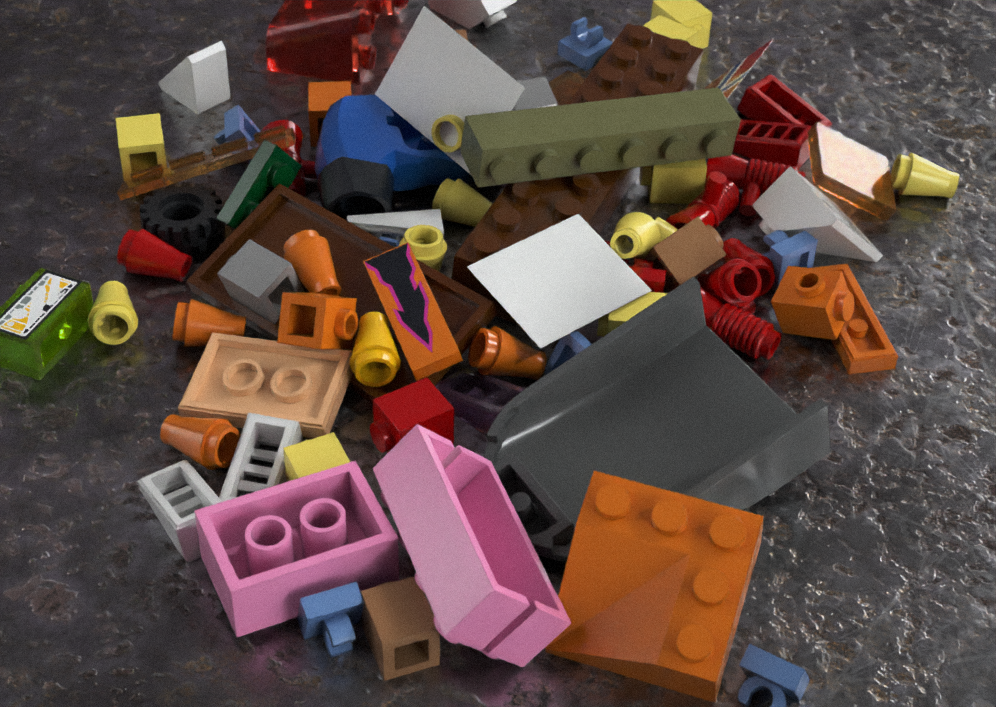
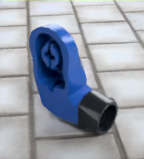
M376 95L345 96L330 105L323 120L316 146L315 172L318 180L317 189L321 206L346 221L347 216L392 212L393 190L407 191L428 185H441L446 178L453 181L460 178L467 184L475 183L472 175Z

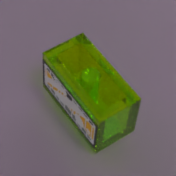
M39 268L0 307V367L41 380L89 329L88 316L93 307L90 284Z

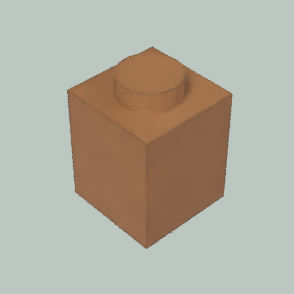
M698 216L652 247L645 259L654 260L653 269L666 270L665 288L668 292H671L690 278L694 277L697 280L699 276L706 274L716 267L727 254L722 249L724 244L719 233L711 225L707 224L705 226Z
M414 576L395 582H385L376 587L361 591L364 601L362 628L384 681L440 665V633L434 626V614L424 592L417 585Z

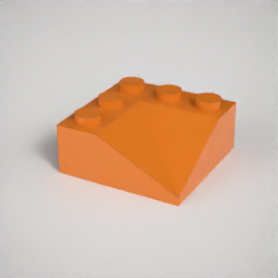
M594 470L576 522L558 594L571 624L545 647V652L715 703L761 545L764 516Z

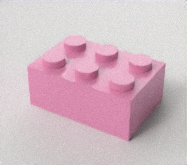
M356 461L194 510L201 558L236 637L296 618L298 616L300 598L356 581L360 593L362 590L376 587L385 582L399 581L398 536Z

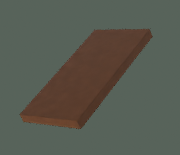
M279 183L186 282L191 291L219 309L235 315L247 316L246 325L269 340L277 341L279 320L276 324H273L232 299L217 273L226 264L228 259L236 254L249 239L284 259L285 252L283 247L291 236L304 230H315L320 236L328 240L337 281L342 289L339 296L357 298V332L352 340V348L343 349L353 351L359 331L360 318L368 312H380L386 315L363 261L395 247ZM417 260L462 355L470 346L476 332L480 328H486L497 315L495 304ZM302 284V286H303L305 292L310 293V292L305 288V286ZM390 321L389 329L401 360V366L395 378L384 386L370 387L360 383L353 373L347 387L372 403L375 398L417 382ZM452 366L429 375L427 378L436 386Z

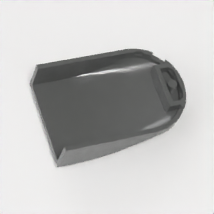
M692 277L515 396L502 409L490 426L486 435L488 443L484 458L492 462L536 553L546 558L567 562L576 522L594 470L743 510L784 486L831 453L828 405L820 398L799 414L791 409L706 326L700 283Z

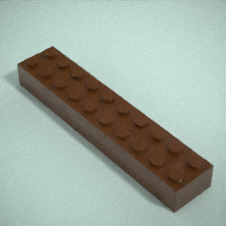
M627 23L568 104L694 90L704 49L692 46L682 39H672L652 32L645 26H635ZM640 167L507 184L454 255L451 279L494 302L497 311L496 317L519 325L467 266L576 214H579L599 235L639 175Z

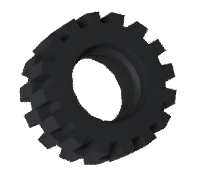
M181 182V186L175 187L174 183L167 184L165 190L160 188L153 190V196L147 195L143 199L144 204H140L142 229L147 230L182 253L191 256L198 255L202 258L207 256V250L214 252L219 247V243H223L225 239V224L217 219L218 214L223 208L222 199L219 195L216 196V192L212 188L205 190L204 185L198 183L191 187L189 182Z

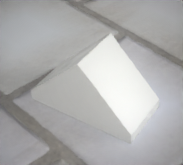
M222 41L186 57L158 82L162 91L196 114L230 99L226 48Z

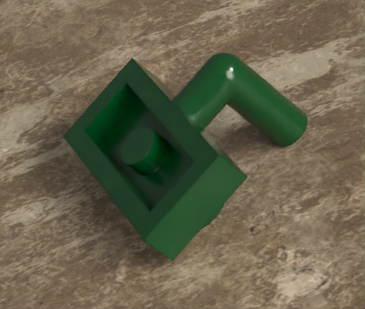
M264 140L218 214L217 219L234 231L279 183L289 188L302 166L276 144Z

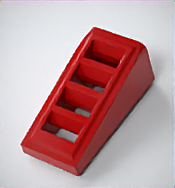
M772 74L748 87L737 107L741 114L752 120L803 124L816 127V138L830 130L833 124Z
M741 119L732 152L754 158L755 160L760 159L761 162L765 160L767 163L771 161L773 164L776 162L779 165L782 163L785 166H796L798 171L813 153L817 128L803 124Z

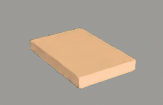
M212 332L177 409L182 417L223 418L229 420L232 426L236 428L244 427L248 413L299 422L303 437H320L331 432L353 372L350 369L349 363L352 351L343 349L321 350L281 344L274 340Z

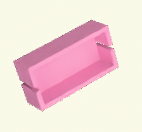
M416 424L372 469L382 490L380 498L391 511L399 530L397 532L398 540L404 549L408 551L416 570L415 581L426 594L435 615L433 617L434 626L440 635L450 643H461L482 651L489 658H499L524 667L571 624V621L492 462L460 445L454 448L450 440Z

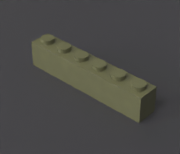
M719 87L465 116L461 155L477 187L731 156L741 119Z

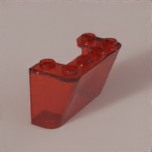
M285 0L268 28L266 37L267 70L337 82L351 81V84L360 85L367 70H373L375 66L377 50L375 46H371V35L374 31L378 15L384 14L387 5L388 14L398 16L402 9L408 7L409 0Z

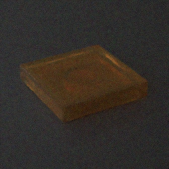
M816 121L807 132L813 184L887 221L896 211L888 158Z

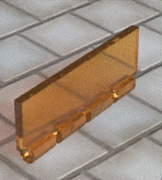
M280 125L253 134L255 140L249 142L246 137H242L211 147L212 153L208 155L205 154L204 150L170 160L168 162L170 167L163 168L162 164L132 172L130 174L132 179L123 181L117 193L121 201L252 159L264 140L284 149L295 145L296 135L293 128L285 130L284 125Z

